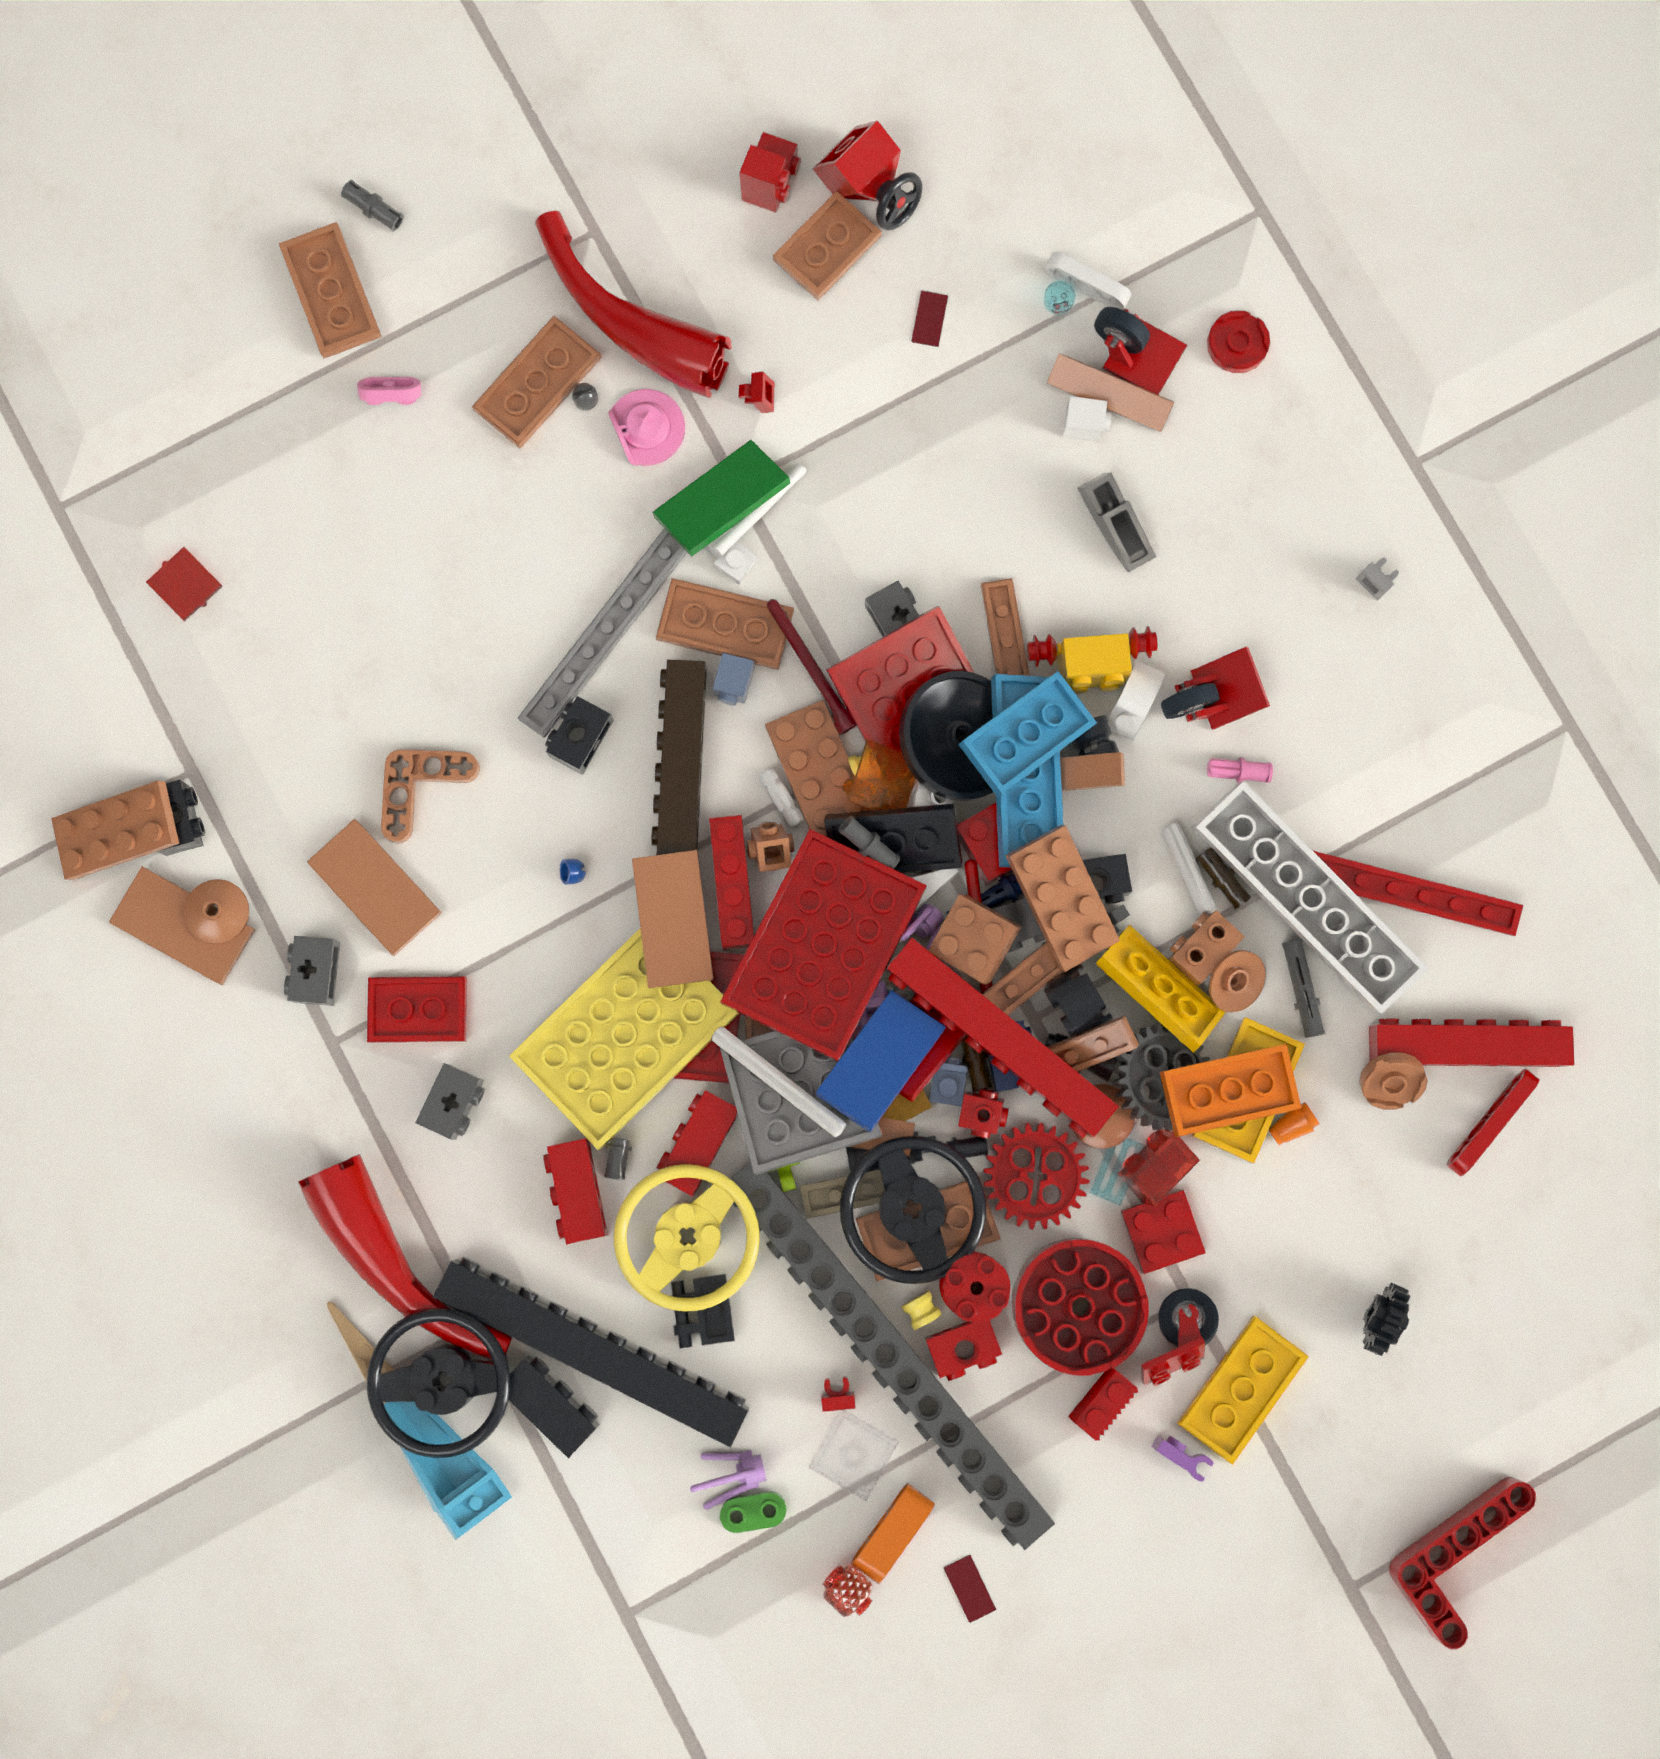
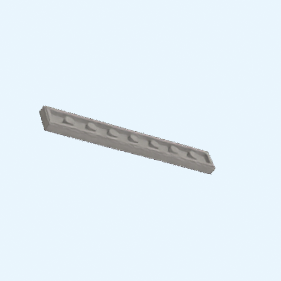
M665 529L661 531L518 716L519 721L541 737L545 738L560 719L567 703L573 702L687 554L682 546Z

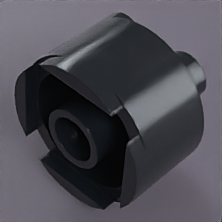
M1081 963L1046 982L1049 987L1043 990L1054 1009L1058 1006L1062 1008L1065 1016L1060 1018L1070 1037L1075 1034L1078 1036L1091 1028L1113 1020L1110 1013L1105 1016L1103 1015L1102 1011L1106 1009V1005L1088 974L1086 973L1082 976L1079 974L1080 971L1084 970Z

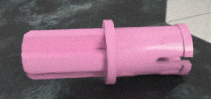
M1243 757L1238 758V760L1211 758L1207 764V775L1209 777L1236 779V782L1248 780L1270 783L1273 774L1271 762L1245 761Z

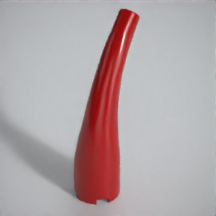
M554 210L546 212L536 219L535 224L546 252L561 281L585 315L610 340L642 365L687 391L711 398L710 389L719 390L729 366V362L724 361L725 348L728 350L732 349L729 337L649 310L609 293L586 272L575 257L569 245L572 241V236L562 214Z
M360 1154L298 1181L308 1207L324 1233L358 1275L392 1307L404 1316L432 1308L450 1309L439 1300L433 1298V1294L427 1290L410 1269ZM430 1322L419 1325L428 1332L457 1347L492 1360L484 1344L463 1327L447 1322ZM484 1324L496 1337L506 1356L512 1337Z

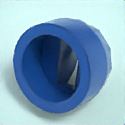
M563 859L560 863L562 883L564 885L580 883L586 875V871L581 870L585 867L584 863L578 859Z

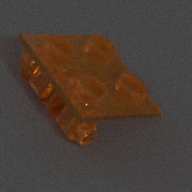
M867 739L855 778L845 780L842 789L849 797L848 801L870 810L907 808L915 777L909 770L902 753Z

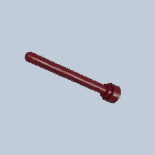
M776 599L769 600L767 602L769 612L834 713L832 718L835 723L833 725L839 735H843L855 728L856 724L848 709L842 704Z

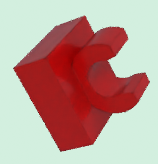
M763 371L751 373V384L739 385V398H745V404H752L761 413L774 412L775 382Z
M847 1376L843 1377V1387L839 1391L833 1390L830 1387V1378H826L824 1389L827 1394L821 1395L822 1412L856 1409L854 1392H848L849 1380Z

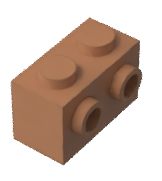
M1217 910L1209 916L1205 912L1202 913L1191 925L1195 931L1187 939L1182 935L1169 949L1173 954L1168 960L1197 986L1213 972L1219 961L1228 955L1245 937Z

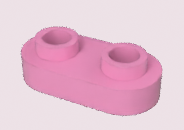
M369 377L357 383L359 398L366 401L369 405H379L384 402H398L401 405H409L416 402V399L422 395L420 380L414 377Z

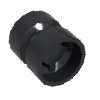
M1105 715L1094 717L1097 723L1071 742L1074 748L1080 750L1076 756L1119 752L1116 742L1109 739L1112 731ZM1097 744L1098 748L1093 750L1091 746Z

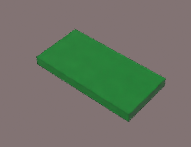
M749 440L652 513L661 526L692 557L791 484L789 476L752 440Z

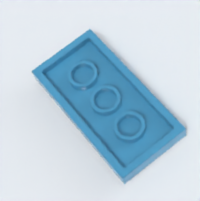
M1057 671L958 745L996 796L999 797L1097 722L1060 672Z

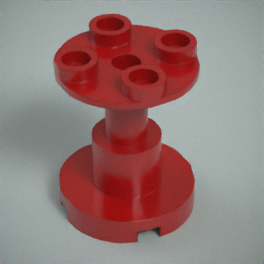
M974 1251L973 1254L963 1256L952 1264L945 1277L939 1279V1291L944 1303L962 1320L982 1323L997 1317L1008 1305L1011 1284L1006 1270L1000 1263L984 1253ZM978 1281L980 1283L977 1286L978 1291L972 1292L970 1290L971 1284Z

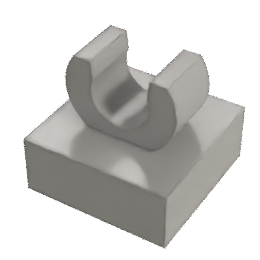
M1386 558L1380 559L1376 564L1371 562L1355 578L1377 601L1394 585L1392 581L1399 574L1397 569L1390 575H1385L1381 571V567L1387 561Z

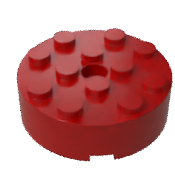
M1071 1238L1056 1241L1041 1248L1025 1263L1014 1285L1012 1315L1015 1327L1023 1343L1044 1364L1062 1373L1089 1376L1117 1367L1135 1351L1146 1331L1149 1301L1141 1276L1127 1257L1106 1244L1089 1239ZM1080 1297L1086 1298L1089 1303L1088 1311L1081 1316L1075 1315L1072 1311V1302Z

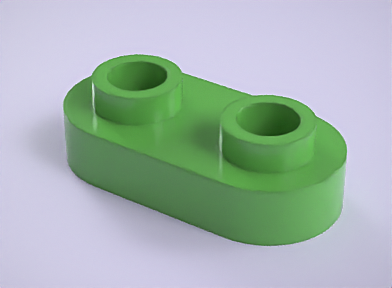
M774 1491L733 1497L723 1504L720 1512V1521L723 1527L732 1533L775 1527L785 1518L786 1502L779 1493ZM768 1504L776 1508V1513L772 1516H767L763 1511V1508ZM739 1510L743 1514L742 1520L738 1522L733 1521L730 1517L731 1512Z

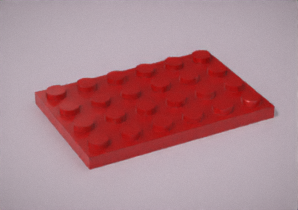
M809 829L720 1003L838 1062L874 994L927 885L867 856L864 857L859 852Z

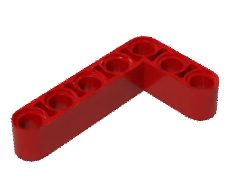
M1506 1477L1399 1553L1390 1562L1389 1573L1391 1578L1431 1636L1446 1648H1461L1467 1641L1468 1630L1434 1580L1534 1507L1536 1502L1534 1489L1519 1479ZM1516 1487H1520L1521 1498L1517 1502L1512 1503L1510 1499L1511 1491ZM1493 1506L1495 1509L1494 1518L1489 1522H1485L1483 1519L1484 1511L1488 1507ZM1462 1526H1467V1537L1463 1541H1457V1530ZM1440 1545V1557L1435 1561H1431L1429 1558L1430 1550L1432 1547ZM1408 1565H1413L1415 1570L1413 1577L1409 1580H1403V1569ZM1428 1594H1433V1605L1430 1608L1423 1609V1598ZM1448 1623H1453L1454 1631L1451 1636L1443 1637V1627Z

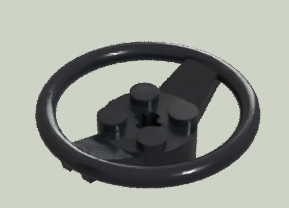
M902 1136L876 1145L854 1165L842 1190L840 1220L849 1247L868 1269L894 1282L923 1284L945 1277L946 1272L956 1260L973 1254L985 1227L986 1198L976 1171L957 1150L933 1138ZM919 1149L942 1156L959 1170L968 1184L973 1201L971 1228L962 1246L949 1259L940 1230L945 1221L946 1211L943 1195L935 1184L917 1175L903 1150ZM877 1161L884 1186V1192L881 1195L878 1207L881 1222L891 1235L899 1241L907 1242L923 1270H903L883 1263L865 1247L858 1235L853 1216L855 1193L864 1174ZM911 1199L913 1203H920L921 1210H917L919 1214L914 1218L910 1214L904 1215L903 1208L907 1207L905 1202Z
M432 1308L421 1310L396 1322L376 1345L367 1370L368 1401L378 1425L398 1446L424 1457H454L476 1448L497 1428L504 1416L509 1401L511 1387L510 1370L500 1343L481 1322L465 1313L451 1309ZM430 1322L452 1323L470 1331L484 1344L493 1362L472 1359L469 1353L462 1350V1348L451 1344H444L426 1351L423 1355L416 1358L412 1365L381 1373L384 1359L394 1342L408 1330ZM442 1372H445V1377L450 1376L451 1383L446 1386L440 1382L439 1376L442 1375ZM496 1392L493 1408L484 1423L468 1437L449 1444H429L407 1435L394 1423L383 1403L415 1402L416 1407L421 1411L447 1415L465 1407L474 1396Z

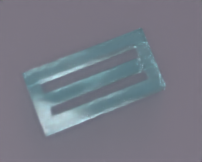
M1130 1138L1122 1142V1147L1106 1187L1102 1191L1099 1188L1116 1146L1106 1149L1089 1193L1119 1206L1122 1204L1145 1146ZM1131 1146L1135 1150L1117 1195L1113 1196L1111 1195L1112 1189L1128 1149Z

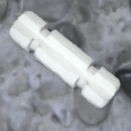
M773 768L764 771L759 776L760 781L765 788L769 789L768 794L781 814L784 813V820L790 828L799 825L804 820L803 815L798 808L794 807L795 802L782 782L779 783V776Z

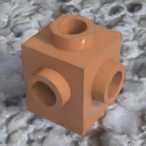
M765 822L758 827L750 828L751 840H746L749 860H755L759 872L790 868V853H794V842L792 834L786 833L782 823Z

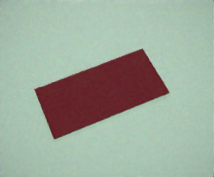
M921 290L911 342L939 347L948 295Z
M971 1555L944 1567L969 1623L996 1610Z

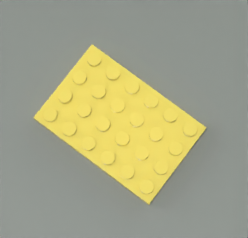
M640 928L509 1057L597 1150H601L611 1138L712 1041V1035L719 1027L725 1028L739 1013L720 1003L723 994L710 981L649 989Z

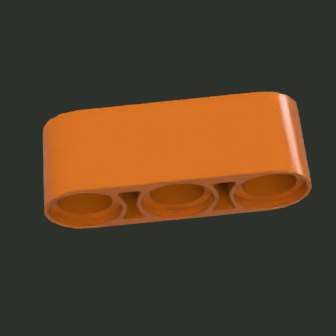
M907 1483L861 1545L851 1564L877 1584L881 1583L925 1522L935 1503Z

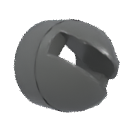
M580 383L574 388L572 397L577 408L591 410L596 406L598 394L592 385ZM589 390L592 391V392L583 394V395H581V396H579V397L577 398V395H578V394L584 393V392L589 391Z

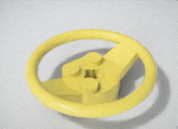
M683 1164L669 1166L655 1171L642 1179L624 1199L614 1226L615 1255L626 1280L648 1301L675 1311L703 1310L720 1304L731 1297L748 1279L754 1268L759 1251L760 1232L758 1220L746 1194L726 1175L700 1165ZM697 1178L712 1183L693 1202L685 1201L674 1204L663 1213L656 1225L654 1235L656 1247L640 1274H638L628 1252L627 1229L632 1212L641 1198L652 1188L672 1179ZM733 1202H735L745 1223L746 1248L742 1262L732 1278L716 1291L700 1297L679 1298L661 1293L660 1291L681 1271H692L705 1265L714 1257L721 1243L722 1231L720 1224ZM683 1227L686 1230L689 1227L695 1230L693 1236L696 1241L693 1243L690 1241L688 1243L684 1242L681 1239L683 1234L680 1230Z

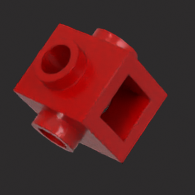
M979 1089V1093L966 1091L958 1126L971 1129L970 1134L978 1137L990 1138V1134L997 1135L999 1127H1006L1009 1108L1003 1107L1005 1099L998 1098L999 1092L993 1090ZM979 1110H987L990 1113V1116L983 1117L980 1114Z

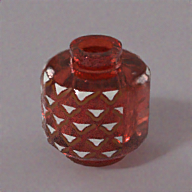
M839 1564L822 1583L825 1587L823 1592L824 1599L843 1617H848L854 1612L860 1616L872 1603V1599L869 1597L872 1591V1584L853 1565L849 1564L843 1567Z

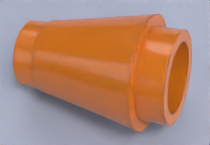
M1305 1102L1301 1104L1302 1109L1285 1113L1269 1128V1132L1279 1146L1284 1142L1286 1143L1314 1132L1313 1128L1320 1124Z

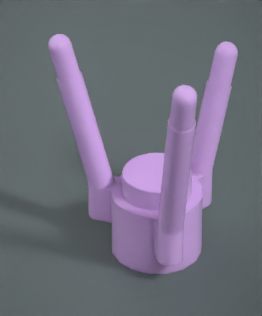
M923 904L919 911L913 914L905 932L901 936V941H905L913 933L922 938H926L929 935L931 938L926 948L928 950L941 928L939 925L944 920L942 913L930 904Z
M751 1450L741 1453H702L701 1459L741 1460L742 1462L735 1464L736 1473L692 1485L690 1491L705 1490L739 1480V1483L742 1485L706 1502L703 1507L707 1510L749 1489L759 1487L760 1482L766 1481L761 1454L752 1456Z

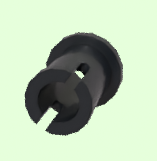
M977 1136L957 1140L956 1137H952L951 1141H946L947 1145L957 1150L965 1158L988 1155L986 1138Z

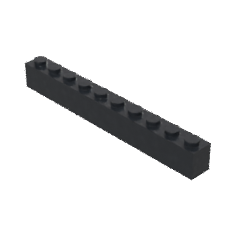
M462 1257L461 1261L456 1259L450 1262L433 1298L731 1448L750 1408L744 1404L746 1399L732 1391H728L727 1395L715 1390L716 1384L702 1376H698L697 1380L685 1375L687 1369L677 1363L669 1361L665 1365L655 1360L657 1354L642 1346H639L638 1350L626 1345L627 1339L612 1331L606 1335L596 1330L598 1324L582 1316H580L579 1320H576L566 1315L568 1309L558 1303L551 1301L548 1306L537 1300L539 1294L522 1286L520 1290H517L508 1285L510 1281L508 1278L492 1272L489 1276L479 1271L480 1265L468 1258Z

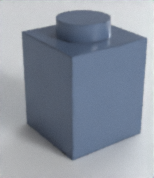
M722 653L713 685L714 696L718 697L719 702L736 706L737 702L745 704L755 668L753 660Z

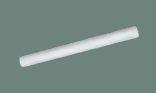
M797 463L787 473L791 484L738 522L712 547L713 551L721 557L806 473L804 466Z

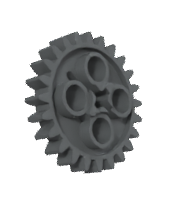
M1161 1024L1151 1025L1150 1028L1149 1026L1140 1028L1139 1033H1134L1139 1043L1136 1049L1115 1057L1121 1062V1065L1112 1067V1071L1119 1074V1079L1113 1080L1112 1084L1121 1086V1090L1115 1094V1097L1125 1098L1126 1101L1121 1107L1122 1110L1133 1109L1130 1115L1131 1120L1141 1118L1142 1127L1152 1124V1130H1162L1164 1128L1167 1131L1173 1130L1160 1072L1178 1068L1176 1065L1177 1057L1181 1061V1067L1206 1062L1210 1058L1200 1057L1199 1054L1204 1048L1203 1045L1193 1053L1165 1026L1162 1027ZM1148 1051L1152 1055V1065L1147 1060ZM1145 1084H1146V1085L1148 1086V1088H1149V1096H1148V1098H1147V1097L1145 1096V1094H1144V1085H1145Z

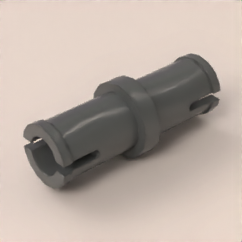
M349 180V183L347 182L344 185L341 197L362 209L363 215L368 218H375L393 232L399 228L404 215L383 202L380 195L377 193L371 194L353 180Z
M853 816L848 817L841 824L838 830L839 833L859 848L858 852L864 857L868 855L871 859L892 869L897 866L900 856L880 841L881 837L877 833L869 832Z

